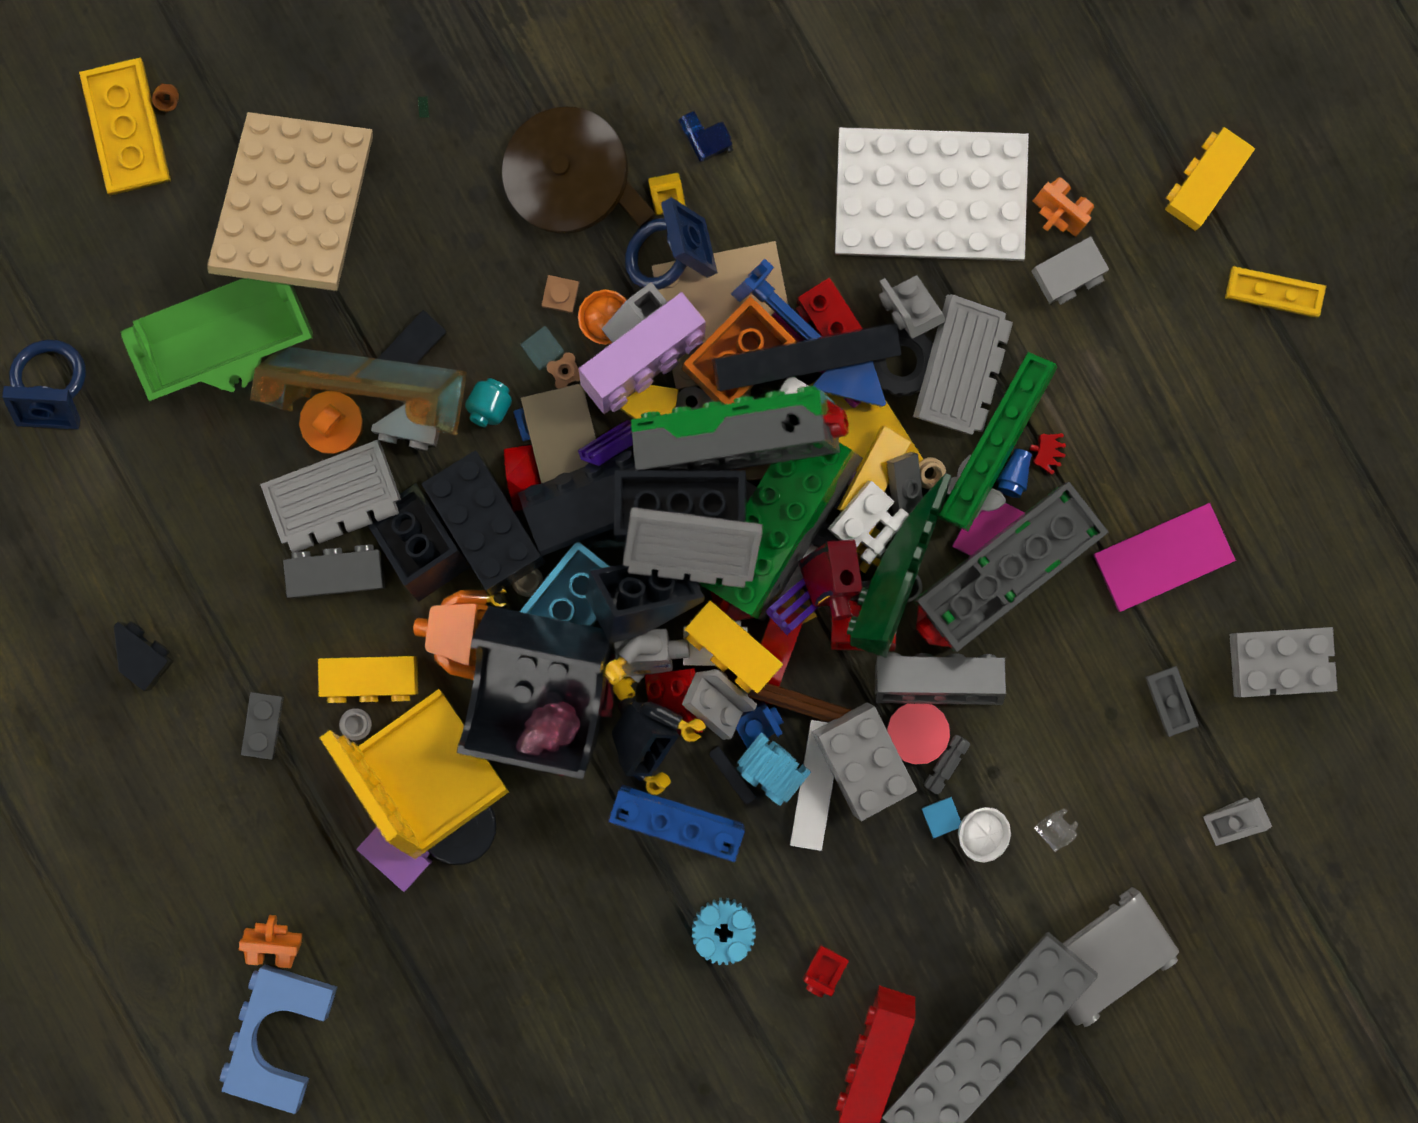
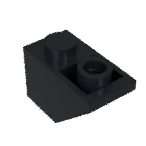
M129 621L128 624L117 622L114 626L119 672L143 691H151L174 662V660L167 656L170 651L155 640L151 643L144 638L145 631L134 622Z

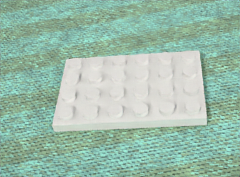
M839 128L835 255L1024 261L1028 134Z

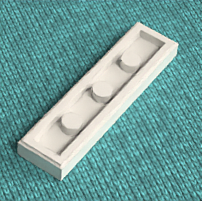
M810 721L803 765L811 773L799 787L790 846L822 851L834 776L812 731L828 722Z

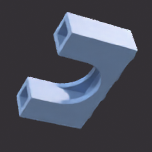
M265 964L260 967L259 972L254 970L248 989L253 990L249 1002L245 1001L240 1011L239 1020H242L243 1023L240 1033L235 1032L230 1043L229 1050L233 1051L231 1062H226L222 1069L220 1081L224 1082L221 1092L296 1114L301 1107L309 1078L270 1065L262 1057L258 1049V1028L268 1014L276 1011H291L325 1021L329 1016L337 986Z

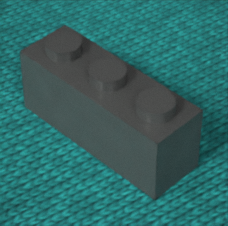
M374 545L354 546L355 552L342 553V548L324 549L323 556L311 557L310 551L291 553L292 559L283 560L287 598L386 589L382 551L374 550Z

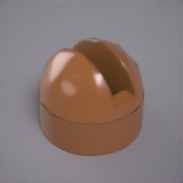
M161 83L156 87L152 96V103L157 109L162 111H172L176 108L179 100L178 90L172 84ZM165 94L169 95L170 100H165Z

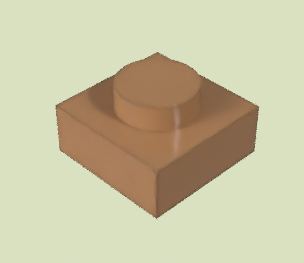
M548 275L541 306L573 314L580 284L579 281Z

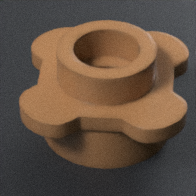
M565 353L563 358L556 362L550 361L547 364V371L555 378V386L558 389L567 387L574 381H580L579 368L575 363L576 358L572 353ZM564 368L568 369L567 374L562 373Z

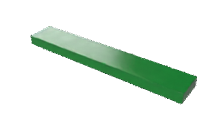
M1027 353L938 515L940 519L967 532L969 531L1058 368L1056 363L1033 353Z

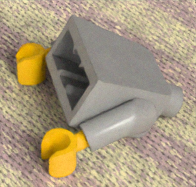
M653 629L642 636L615 642L616 659L607 664L605 676L611 684H614L613 691L618 699L622 701L626 698H633L636 693L631 685L635 681L639 683L645 674L672 671V659L690 658L689 642L686 639L670 640L666 629Z

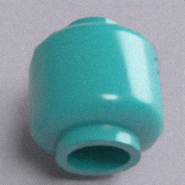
M488 378L486 381H478L465 402V408L471 414L469 419L481 427H486L487 424H500L512 403L511 396L508 394L509 388L492 378Z

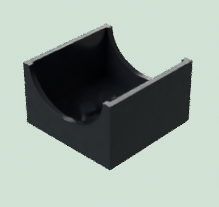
M488 606L472 637L471 647L476 648L474 681L468 713L458 743L457 753L584 779L598 740L607 683L605 668L610 662L613 643H609L602 628Z

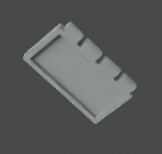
M951 294L947 295L942 313L946 322L938 325L913 417L964 434L973 435L974 430L979 432L984 430L989 410L981 408V404L991 405L997 380L990 378L989 375L990 373L999 374L1005 349L997 347L998 343H1008L1013 322L1005 320L1006 313Z
M375 440L260 484L282 544L288 543L292 553L314 546L312 533L315 534L319 544L343 535L341 522H344L348 533L372 524L370 511H373L377 521L399 514L396 502L400 501L401 498L380 440Z
M631 508L623 565L629 566L628 573L651 576L652 569L658 570L657 577L683 580L684 573L690 574L689 581L716 584V579L719 577L722 578V585L744 588L746 581L752 582L762 535V524Z

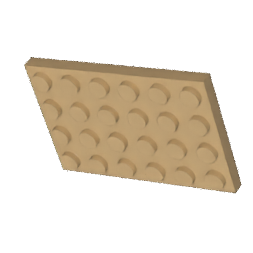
M247 112L207 265L208 273L337 291L373 139L372 129Z

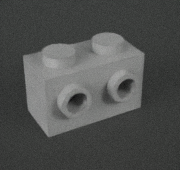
M1089 237L1035 266L1032 273L1049 304L1058 300L1061 305L1076 297L1075 290L1086 285L1089 290L1105 281L1103 275L1109 271V268L1092 237Z

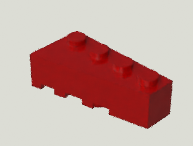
M879 985L873 1006H869L866 1014L864 1035L860 1034L857 1040L855 1063L849 1064L845 1082H848L846 1092H840L835 1110L840 1111L839 1123H880L915 1022V996Z

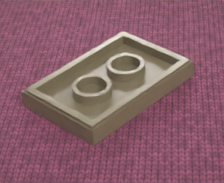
M581 383L520 398L541 483L552 480L562 473H570L589 464V462L581 460L578 453L580 448L596 439L585 392Z

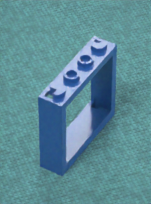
M622 785L619 789L609 819L611 823L735 862L745 831L742 822L657 795H651L648 792ZM621 809L629 811V814H625L620 811ZM723 843H730V847L723 845Z

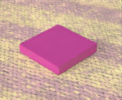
M1007 503L999 509L990 512L982 510L968 532L963 529L960 530L952 547L971 556L1023 515L1024 512Z

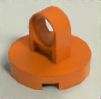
M325 391L314 395L306 402L300 413L299 426L302 437L310 447L321 453L336 454L348 451L358 442L363 432L361 409L352 398L341 392Z

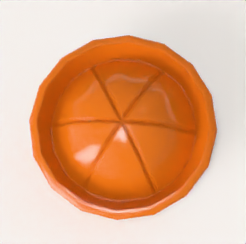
M606 289L595 291L587 296L580 305L578 312L579 327L584 335L594 343L612 344L602 331V328L624 304L626 298L616 291Z

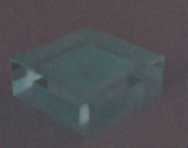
M546 326L520 344L539 371L546 367L550 361H554L565 352Z

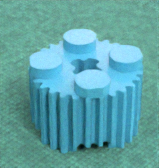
M761 732L737 762L739 764L737 770L753 786L756 787L758 783L762 784L761 789L766 792V795L781 806L784 801L788 802L811 771L803 764L798 769L799 764L796 762V759L775 741L768 745L769 739Z
M719 898L717 902L714 899L712 904L707 902L706 908L702 906L701 912L696 913V917L693 919L694 924H692L693 944H696V950L702 957H705V960L711 959L713 964L717 961L718 965H721L722 962L728 965L730 961L732 964H735V961H741L747 956V951H751L750 945H754V939L756 938L754 919H751V913H747V908H742L741 903L736 904L735 899L731 902L729 898H726L725 901ZM720 924H728V930L733 932L731 936L727 935L726 939H721L719 934L714 932L715 928H720Z

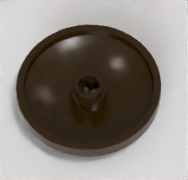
M568 106L542 111L522 124L507 146L502 165L505 192L515 210L532 225L548 232L561 234L586 230L605 219L619 203L628 177L626 151L614 129L597 114L582 108Z

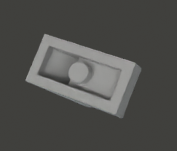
M1259 797L1251 800L1243 798L1203 817L1216 846L1264 832L1272 827Z

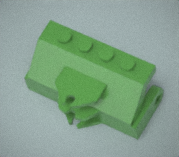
M241 278L134 320V326L121 330L124 345L149 401L200 381L218 387L221 390L234 392V385L239 383V378H241L242 387L245 388L248 382L259 376L262 357L308 340L313 336L293 285Z

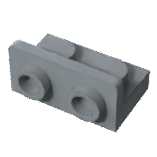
M917 275L891 288L885 278L879 281L883 290L879 294L883 306L887 311L893 310L891 314L894 322L897 323L898 329L902 330L905 328L911 339L946 322L942 311Z
M717 669L696 672L682 703L686 709L699 720H702L722 740L732 739L742 713L755 711L757 706L748 697V693L745 690L738 688L728 679L727 674Z

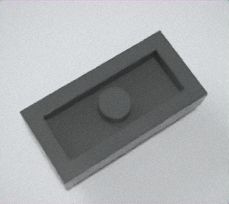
M1177 666L1145 677L1167 737L1199 726Z
M250 692L241 755L274 760L283 696Z

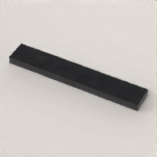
M889 323L712 358L717 390L724 391L901 355L897 323Z

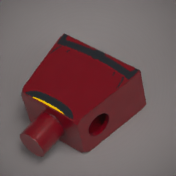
M855 539L826 542L798 561L812 604L815 607L830 606L833 620L838 621L852 616L848 600L862 591Z

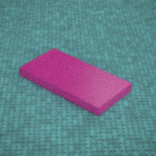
M1210 503L1093 554L1118 612L1236 561Z

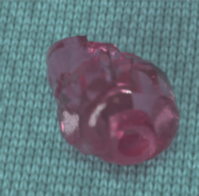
M559 702L558 704L550 703L533 710L532 715L525 722L526 728L516 743L517 750L529 755H539L543 748L556 752L560 746L570 744L580 728V720L575 714L576 710L565 702Z

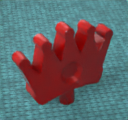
M1064 434L1039 435L1038 446L1031 444L1029 450L1037 452L1032 463L1049 474H1054V470H1051L1049 465L1059 467L1061 463L1057 462L1053 457L1064 458L1066 456L1064 453L1054 449L1064 448L1066 444L1060 443L1055 439L1058 437L1063 438Z

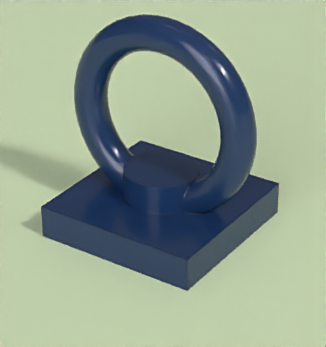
M672 197L661 202L664 217L653 219L641 226L635 232L627 247L625 257L626 270L630 279L640 288H644L650 282L653 283L657 290L668 287L683 274L687 266L706 278L718 273L705 219ZM660 230H667V241L676 261L665 274L655 278L647 277L641 273L638 266L640 248L651 234Z
M58 340L38 341L21 350L10 367V386H4L2 395L15 425L79 430L81 418L73 398L79 393L85 381L86 367L84 360L74 347ZM47 352L59 353L65 356L73 367L72 379L65 389H53L46 386H34L31 388L25 387L23 384L22 373L24 367L33 357Z

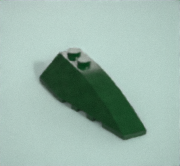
M945 473L921 499L887 548L869 588L863 586L857 603L862 608L858 617L852 616L846 633L851 635L850 646L887 658L948 492L951 475Z

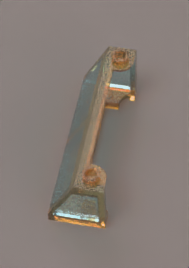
M287 347L275 352L255 368L250 400L277 410L292 412L293 403L303 397L310 398L311 388L406 401L405 412L411 422L428 426L443 434L457 435L467 372Z

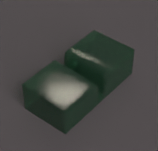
M418 97L419 117H429L428 97Z

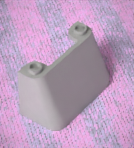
M1133 887L1119 896L1121 898L1118 902L1120 906L1113 903L1109 906L1110 909L1062 943L1098 973L1097 979L1066 1011L1069 1018L1077 1026L1083 1024L1084 1027L1093 1024L1100 1018L1099 1012L1158 969L1161 968L1162 971H1165L1178 961L1175 957L1179 953L1178 948L1143 895Z

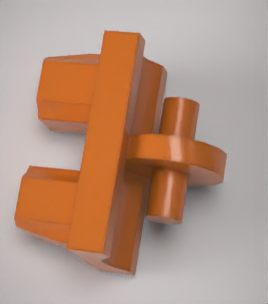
M1061 177L1051 184L1047 182L1033 199V202L1041 208L1039 213L1048 220L1043 226L1047 232L1054 225L1060 231L1068 230L1076 237L1091 220L1090 214L1094 204L1085 197H1080L1074 204L1065 196L1071 188Z
M269 915L267 924L256 923L255 929L245 928L243 938L239 941V951H244L245 963L249 965L263 964L265 953L276 954V966L279 968H291L302 943V933L288 932V926L277 925L276 915Z

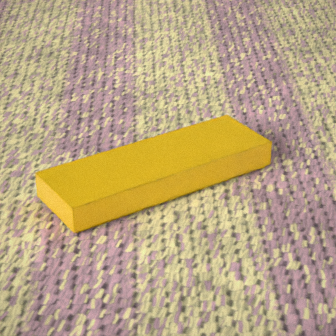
M1233 266L1231 267L1225 298L1318 318L1320 317L1326 286Z
M881 426L837 509L842 512L867 481H873L885 492L889 484L887 461L905 454L911 442L888 427Z

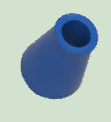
M1014 449L1011 458L996 480L998 483L997 490L1002 494L1013 498H1021L1022 493L1027 491L1030 460L1032 458L1030 452Z

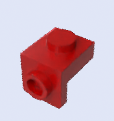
M820 945L803 976V981L808 984L806 989L823 998L824 994L832 997L835 992L834 988L844 972L849 959Z

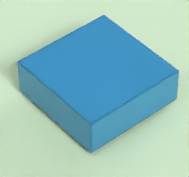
M951 796L921 808L933 838L959 829L961 820Z

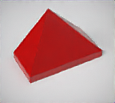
M532 445L504 449L506 480L514 511L523 510L518 492L526 490L531 485L541 484Z

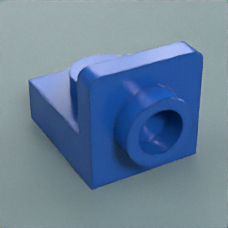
M765 701L757 704L755 711L742 713L736 729L748 749L761 732L767 738L773 734H776L777 737L782 735L783 733L779 725L784 722L775 706L769 709Z

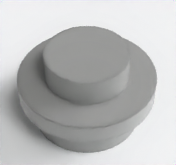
M355 708L346 711L342 715L339 727L342 734L348 739L360 740L369 734L372 722L370 716L364 710Z

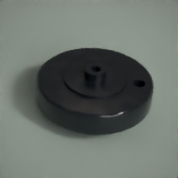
M490 805L437 843L428 852L436 859L452 865L468 864L479 859L490 848L496 835L497 822L492 806Z

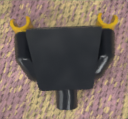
M626 698L618 705L622 716L612 730L619 764L623 767L626 776H634L639 781H646L647 791L651 795H659L671 784V780L663 772H659L655 776L653 775L679 737L677 728L681 730L682 736L686 741L693 742L701 738L693 729L702 731L706 728V725L699 719H694L687 723L682 720L683 716L655 702L647 701L641 703L636 702L634 698Z

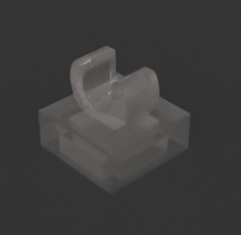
M1066 809L1052 813L1034 827L1054 851L1071 843L1078 835L1074 831L1077 829L1078 823L1075 821L1069 825L1063 819V815L1067 813Z

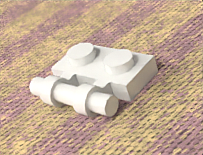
M867 481L829 526L828 530L840 541L855 539L856 548L860 543L866 546L867 549L860 558L870 565L876 556L881 557L886 551V544L897 534L909 514L900 508L892 517L887 510L894 501L873 481ZM880 521L885 527L874 539L869 532Z

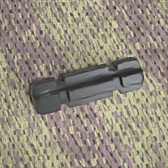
M959 735L953 736L948 744L951 746L950 749H946L933 768L934 774H929L924 782V786L935 794L941 793L946 785L943 783L944 780H949L961 761L960 755H965L970 747V743Z

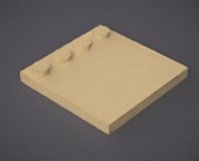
M776 241L713 253L718 271L717 274L706 278L687 266L683 274L674 283L658 290L667 302L681 292L686 296L706 321L705 340H703V343L750 296L770 315L775 312L765 302L761 303L753 294H750L741 302L731 295L733 290L764 259L774 267L766 281L775 289L774 292L788 304ZM675 261L652 265L654 278L665 274ZM688 353L677 360L679 362L678 365L672 369L675 386L678 390L698 386L681 369L683 363L691 356Z

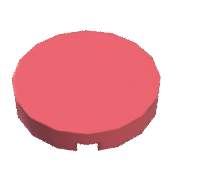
M905 704L897 708L892 714L887 726V731L901 759L915 765L928 764L939 758L946 750L950 739L949 723L944 713L932 704Z

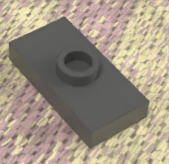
M909 452L887 461L891 499L894 501L892 504L893 516L900 508L910 515L923 498L918 453Z

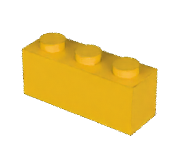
M1225 127L1218 134L1213 131L1202 145V148L1206 150L1200 160L1194 157L1183 172L1188 175L1182 185L1176 183L1166 196L1170 203L1165 210L1195 231L1202 226L1256 149Z
M711 600L684 629L689 633L685 639L699 651L705 647L712 653L713 656L710 658V661L720 670L725 672L729 668L738 677L734 682L747 693L753 689L758 694L783 665L779 659Z
M417 656L318 659L319 697H327V703H347V696H359V702H378V695H391V701H410V695L418 694Z

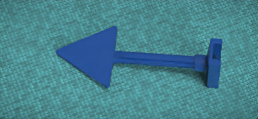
M766 259L759 263L747 275L748 277L731 293L739 302L753 294L761 303L765 302L804 340L822 337L774 292L775 289L766 281V278L774 268ZM873 361L826 370L812 385L826 394L879 407L886 405Z

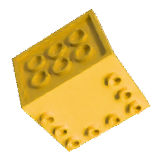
M440 689L359 746L355 742L351 743L345 735L340 737L331 730L320 737L386 841L413 859H417L509 793L488 759L457 753L464 723Z

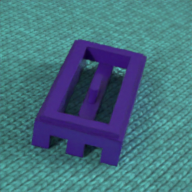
M624 421L580 448L578 453L581 460L600 466L632 446L631 421Z
M804 578L765 611L786 635L819 608L812 604L789 625L784 621L810 598L807 591L781 615L776 612L804 586L806 587Z

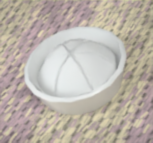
M988 807L976 809L966 815L961 821L958 830L959 842L965 854L972 860L983 863L993 861L1001 856L1008 847L1011 836L1010 824L1005 815L997 809Z

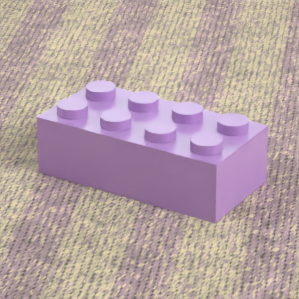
M682 292L582 365L579 368L581 386L603 414L609 410H612V412L619 410L627 403L628 396L635 391L641 393L653 383L652 378L660 372L667 374L678 365L679 362L677 360L686 353L692 355L703 344L706 321Z

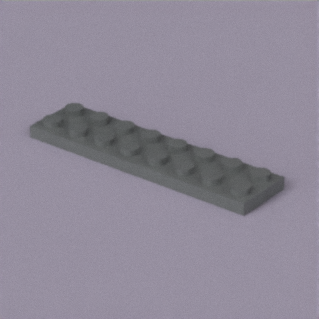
M1047 932L884 1111L882 1118L888 1123H964L1097 979L1098 973Z

